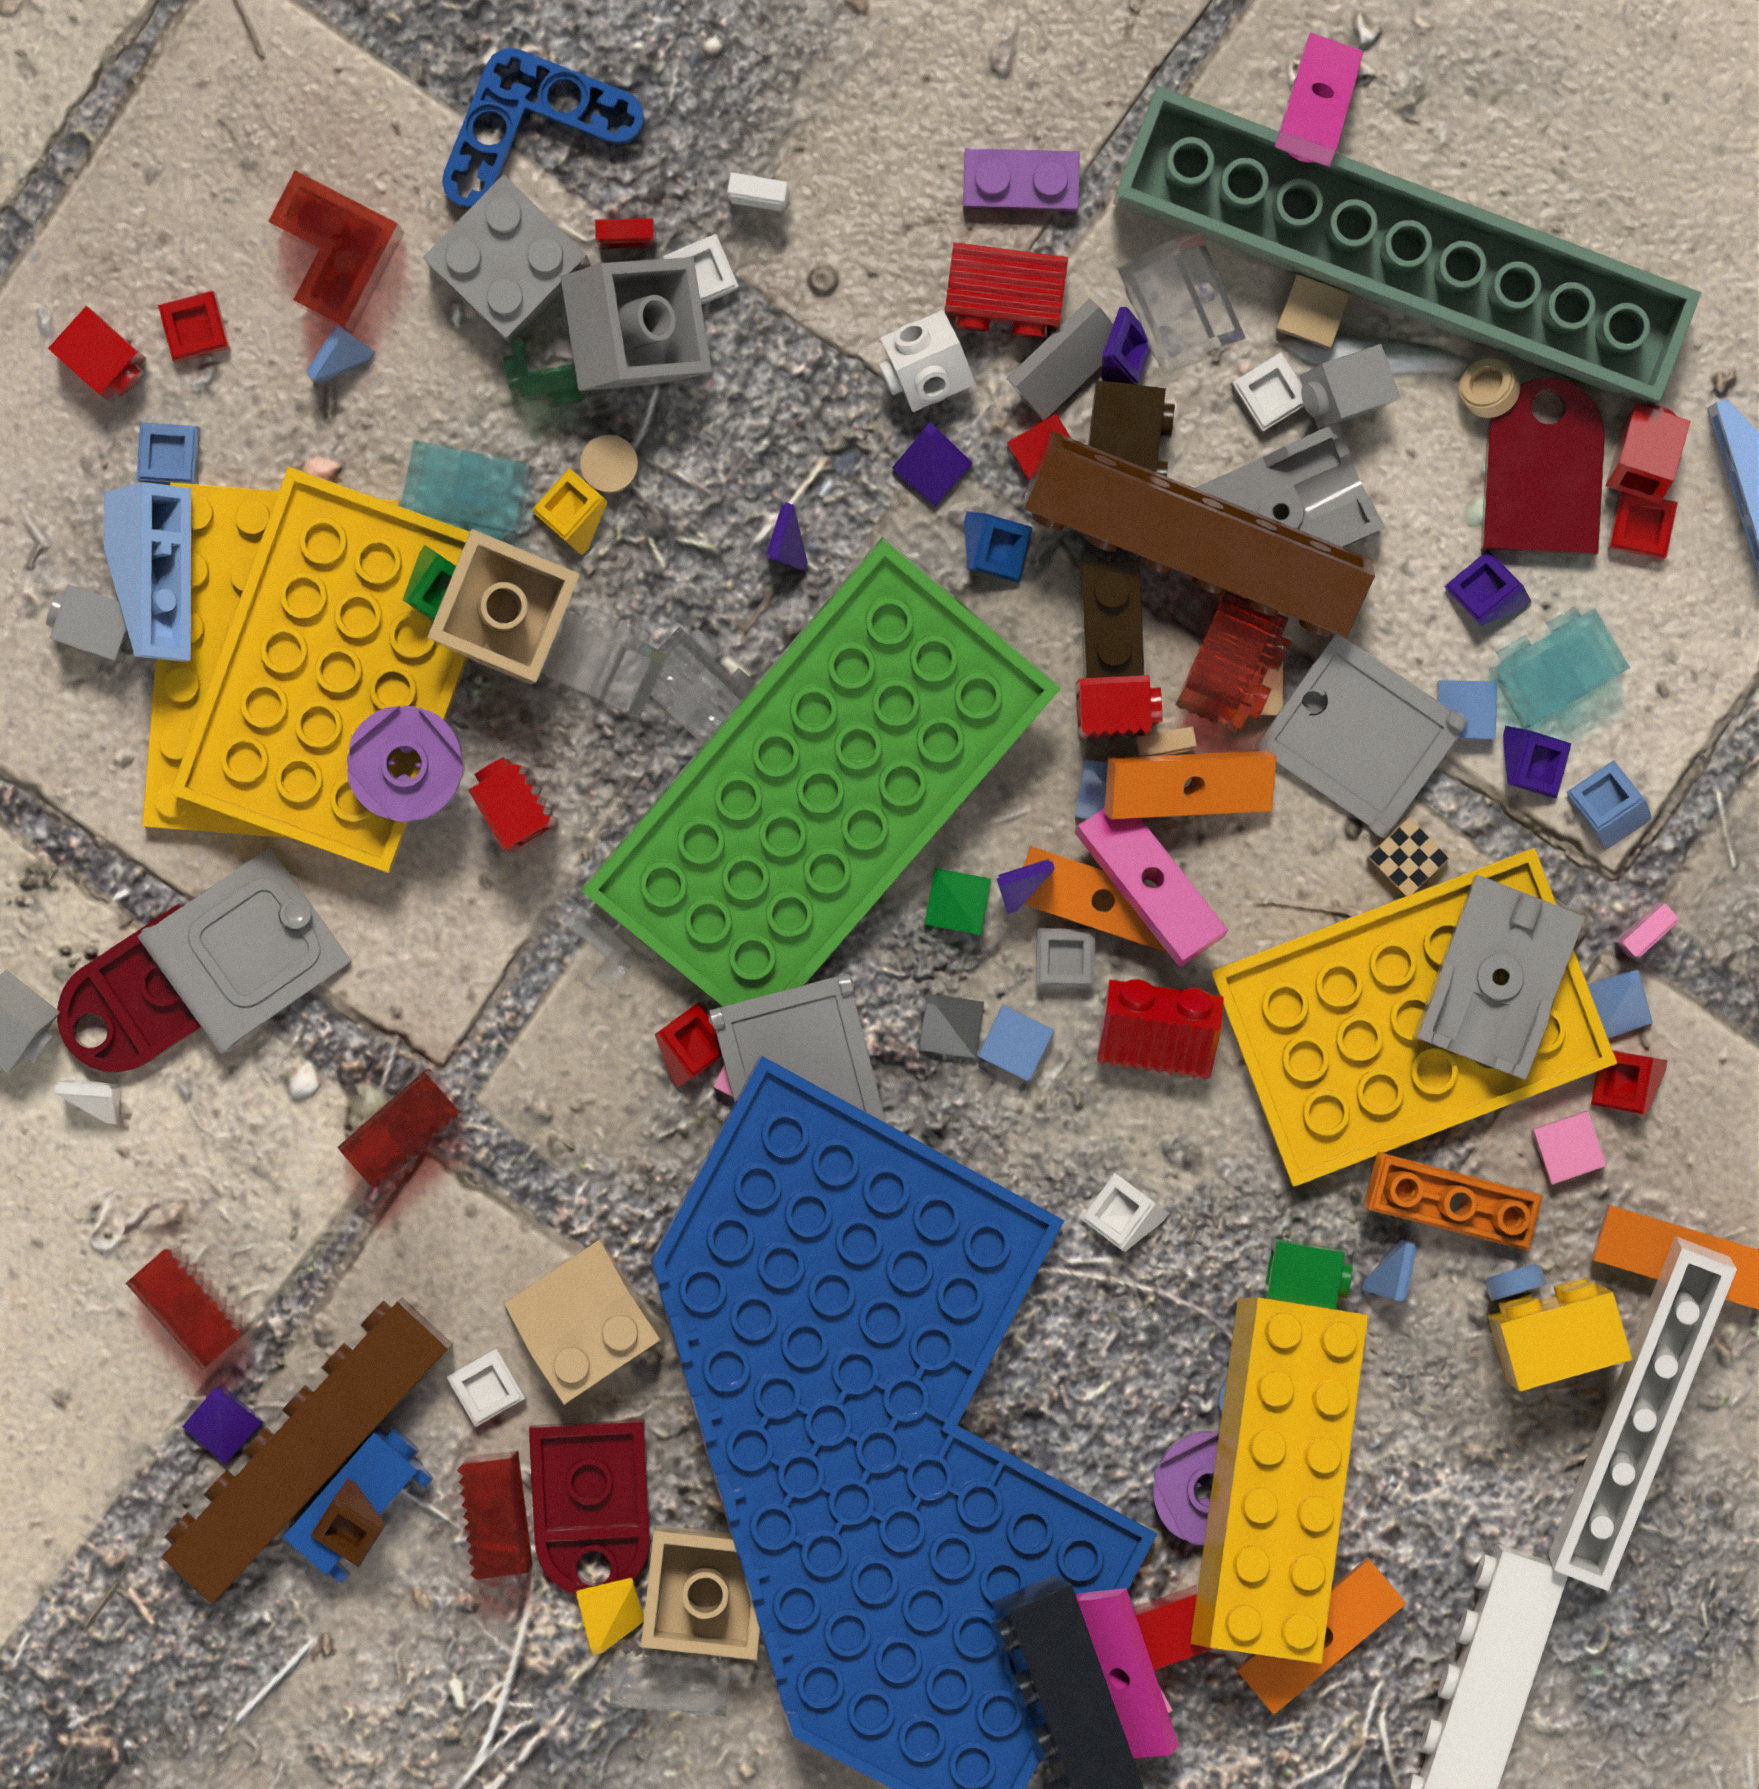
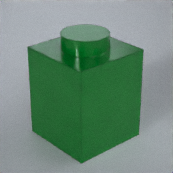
M1272 1238L1263 1295L1268 1299L1336 1310L1338 1297H1348L1353 1264L1344 1263L1345 1252L1341 1249Z

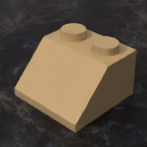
M471 529L427 638L479 664L527 684L536 683L580 574Z
M601 1239L504 1303L531 1356L563 1404H566L659 1342L664 1335Z

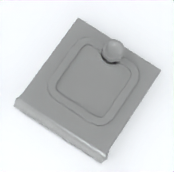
M1335 633L1255 745V748L1260 751H1270L1276 755L1277 763L1368 824L1376 836L1385 839L1469 721L1462 713L1449 709L1355 643Z
M271 847L155 926L144 928L141 934L137 936L220 1054L230 1052L242 1037L352 962Z
M849 974L709 1010V1023L713 1025L717 1033L734 1101L737 1099L758 1057L764 1056L886 1123L853 997V987L855 984Z

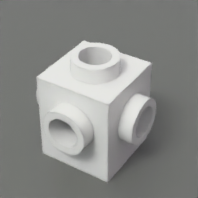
M943 310L916 322L905 324L898 330L880 337L888 360L879 363L880 370L892 396L903 392L912 412L928 405L939 403L946 397L976 385L962 346Z

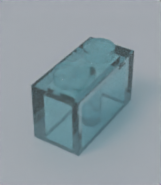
M414 440L400 507L444 523L450 521L470 525L469 532L471 529H474L503 542L504 532L515 535L519 533L532 467L527 462Z
M1574 606L1546 622L1551 633L1531 644L1527 636L1524 635L1496 652L1501 662L1488 670L1494 680L1497 681L1498 687L1523 729L1533 726L1630 669L1596 608L1581 615L1577 607Z

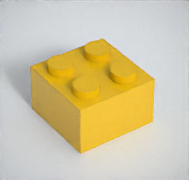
M1587 1277L1553 1286L1556 1295L1539 1300L1538 1297L1533 1298L1531 1293H1526L1499 1301L1500 1311L1487 1314L1505 1381L1521 1392L1632 1360L1614 1293L1598 1283L1588 1282Z

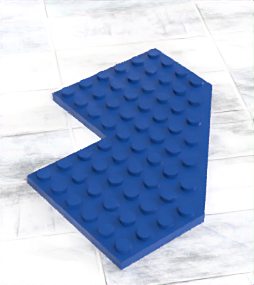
M759 1056L650 1259V1264L751 1602H753V1608H755L754 1612H756L757 1622L760 1625V1634L790 1734L794 1738L891 1789H1025L1040 1761L1029 1734V1730L1034 1728L1035 1724L1029 1707L1023 1708L1013 1691L1010 1677L1016 1674L1010 1654L1005 1655L1001 1651L993 1635L991 1623L996 1621L997 1617L991 1602L1053 1575L1072 1584L1075 1594L1127 1588L1128 1591L1158 1534L957 1426L1065 1220L764 1056Z

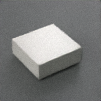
M730 173L727 194L731 203L780 212L786 210L789 193L788 182Z
M717 234L663 256L664 259L694 257L701 305L739 289Z
M1281 352L1231 384L1261 433L1304 407L1301 397L1302 385Z
M498 1347L447 1376L448 1381L475 1427L527 1397Z

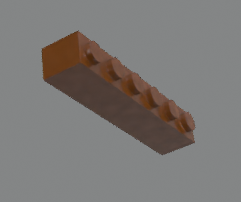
M1051 431L1025 491L1024 510L1032 512L1031 518L1045 527L1063 530L1065 525L1085 533V539L1100 549L1115 552L1120 547L1139 555V561L1153 570L1170 573L1173 568L1193 576L1192 582L1208 592L1223 594L1225 590L1245 597V602L1251 608L1261 613L1275 616L1278 611L1298 618V623L1306 630L1324 637H1329L1332 632L1346 638L1348 637L1375 578L1373 560L1369 557L1054 431Z
M403 1297L393 1307L383 1300L360 1325L368 1334L353 1350L344 1342L321 1367L329 1376L313 1392L304 1385L282 1409L289 1417L283 1426L275 1434L266 1427L242 1452L250 1459L246 1466L236 1476L229 1470H226L204 1493V1496L211 1503L197 1519L187 1512L164 1537L172 1546L161 1558L211 1604L222 1595L453 1345L451 1341Z

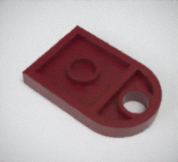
M1540 378L1520 384V394L1512 408L1502 415L1490 418L1486 442L1481 549L1597 555L1599 553L1605 430L1602 416L1596 404L1588 394L1576 385L1555 378ZM1551 392L1559 397L1563 405V413L1558 422L1545 424L1534 417L1531 405L1538 393Z
M182 903L175 905L84 965L65 984L57 1006V1010L60 1012L57 1017L58 1029L68 1050L85 1065L105 1072L133 1070L149 1063L202 1028L137 937L144 928L155 926L183 906ZM89 1013L100 1016L107 1025L106 1039L97 1047L86 1046L79 1040L77 1035L78 1022Z
M645 1419L530 1425L529 1443L535 1550L539 1563L546 1575L557 1586L577 1595L576 1591L627 1578H633L634 1580L644 1566L651 1543ZM590 1551L604 1554L611 1565L610 1575L605 1580L597 1583L585 1580L578 1570V1561L583 1554Z

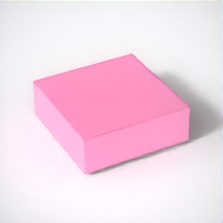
M1656 903L1624 932L1615 943L1627 957H1641L1678 923V917L1665 903Z
M1583 1111L1531 1129L1550 1184H1555L1607 1166L1588 1111Z

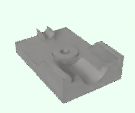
M1338 422L1195 487L1341 547H1347L1385 528L1380 514L1378 515L1371 498L1366 493L1358 477ZM1277 504H1284L1289 509V516L1285 520H1278L1273 516V508ZM1225 590L1221 596L1226 601L1238 596V594Z
M1475 875L1413 1037L1526 1080L1547 1027L1553 1000L1586 916ZM1502 968L1507 971L1509 978L1504 985L1494 983L1492 976L1495 970Z

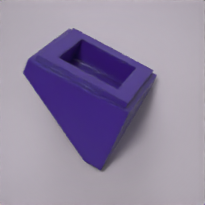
M1119 307L1102 355L1101 381L1138 385L1154 338L1127 307Z
M930 422L892 469L933 506H936L973 463Z
M785 502V505H781L766 554L770 562L805 572L808 561L794 504Z
M1489 550L1484 552L1444 586L1446 591L1480 626L1524 609L1532 602L1523 584Z
M1505 726L1503 743L1507 784L1557 799L1572 743L1528 729Z
M1049 859L998 875L999 878L996 881L1007 914L1018 911L1055 870L1052 861L1049 862Z
M220 1383L182 1427L225 1465L264 1421Z

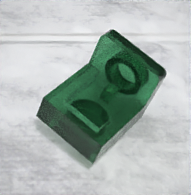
M523 339L511 341L513 355L503 357L510 391L520 389L521 397L525 403L547 399L548 407L566 406L582 401L581 392L585 391L578 390L574 364L531 372L526 343Z

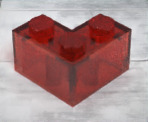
M294 170L268 221L277 232L318 252L293 301L305 311L353 334L405 232L397 222Z

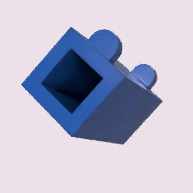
M379 1427L283 1538L325 1575L329 1573L338 1582L343 1583L350 1575V1572L339 1563L342 1556L310 1535L348 1478L358 1484L379 1515L411 1478L426 1488L434 1478L422 1467L423 1464L415 1458L419 1452L418 1447L397 1429L393 1428L388 1434Z

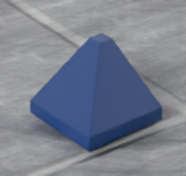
M966 511L964 528L967 569L1019 583L1033 527L986 513Z

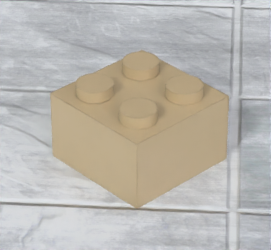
M656 1525L653 1533L641 1647L757 1660L760 1625L757 1622L758 1619L756 1618L757 1615H755L756 1612H754L753 1602H751L731 1533Z

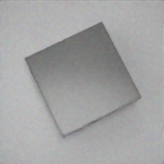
M1037 928L1036 986L1094 987L1095 929Z

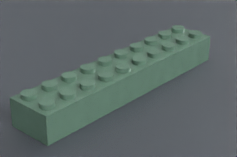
M1157 85L1115 194L1113 204L1351 293V295L1644 406H1654L1661 401L1702 292L1335 153L1330 166L1317 162L1299 161L1288 152L1274 147L1279 131Z

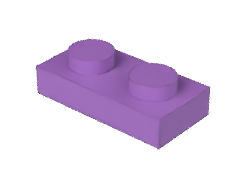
M965 148L963 209L1078 212L1080 151Z

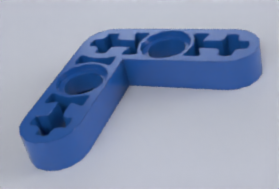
M515 48L499 50L491 56L485 66L444 169L442 178L444 192L454 205L461 209L469 210L502 176L527 112L607 144L623 146L638 139L643 131L645 118L642 106L636 97L626 91ZM513 61L521 63L520 71L522 75L538 82V72L540 70L548 72L549 74L540 84L538 102L534 103L528 100L532 96L533 90L520 83H514L510 91L502 89L503 80L496 74L500 67L509 69ZM564 81L577 85L582 95L578 107L567 113L558 112L553 109L548 99L549 92L553 86ZM596 91L602 94L597 100V104L604 109L616 111L619 104L627 105L628 117L634 120L632 126L622 125L617 133L610 132L608 119L593 112L591 124L582 122L581 120L590 109L592 92ZM497 114L506 122V135L497 144H482L475 137V124L483 115ZM466 146H470L482 156L497 158L493 166L482 160L477 177L484 184V188L481 192L472 190L466 198L460 196L461 188L454 182V178L457 174L467 175L474 159L472 155H463Z

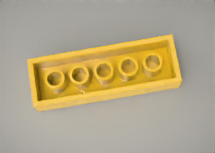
M1259 1297L1238 1298L1190 1644L1322 1664L1368 1315Z

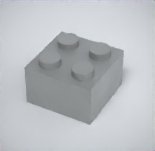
M504 174L423 256L428 266L510 346L563 293L560 276L587 268L591 264L587 255Z
M694 257L600 263L560 276L579 391L666 384L712 372Z

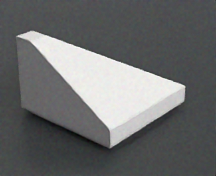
M64 1080L55 1084L54 1093L105 1123H119L121 1087H118V1084Z
M1114 1173L1081 1219L1122 1251L1126 1252L1161 1224L1169 1215V1212Z

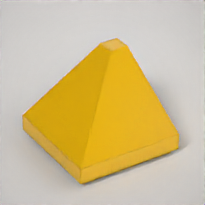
M568 468L531 511L582 556L589 549L608 501L573 470Z
M633 1578L576 1591L592 1655L605 1652L644 1622V1612Z

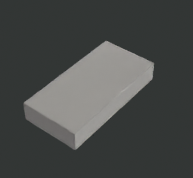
M1089 298L1006 379L1032 411L1044 421L1102 366V355L1113 323L1103 310Z

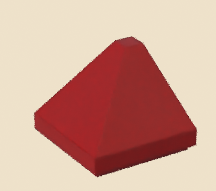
M699 1002L654 1034L671 1080L677 1088L684 1085L722 1056L716 1030L709 1023V1016Z
M1612 1050L1617 1064L1596 1072L1591 1105L1647 1115L1665 1074L1668 1060Z

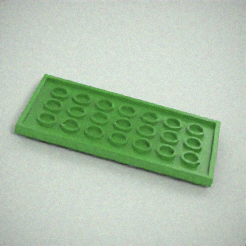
M882 536L582 886V892L723 1007L803 986L1060 691V685Z

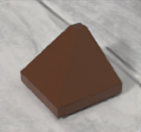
M348 1478L333 1498L310 1536L359 1567L386 1524L358 1484Z

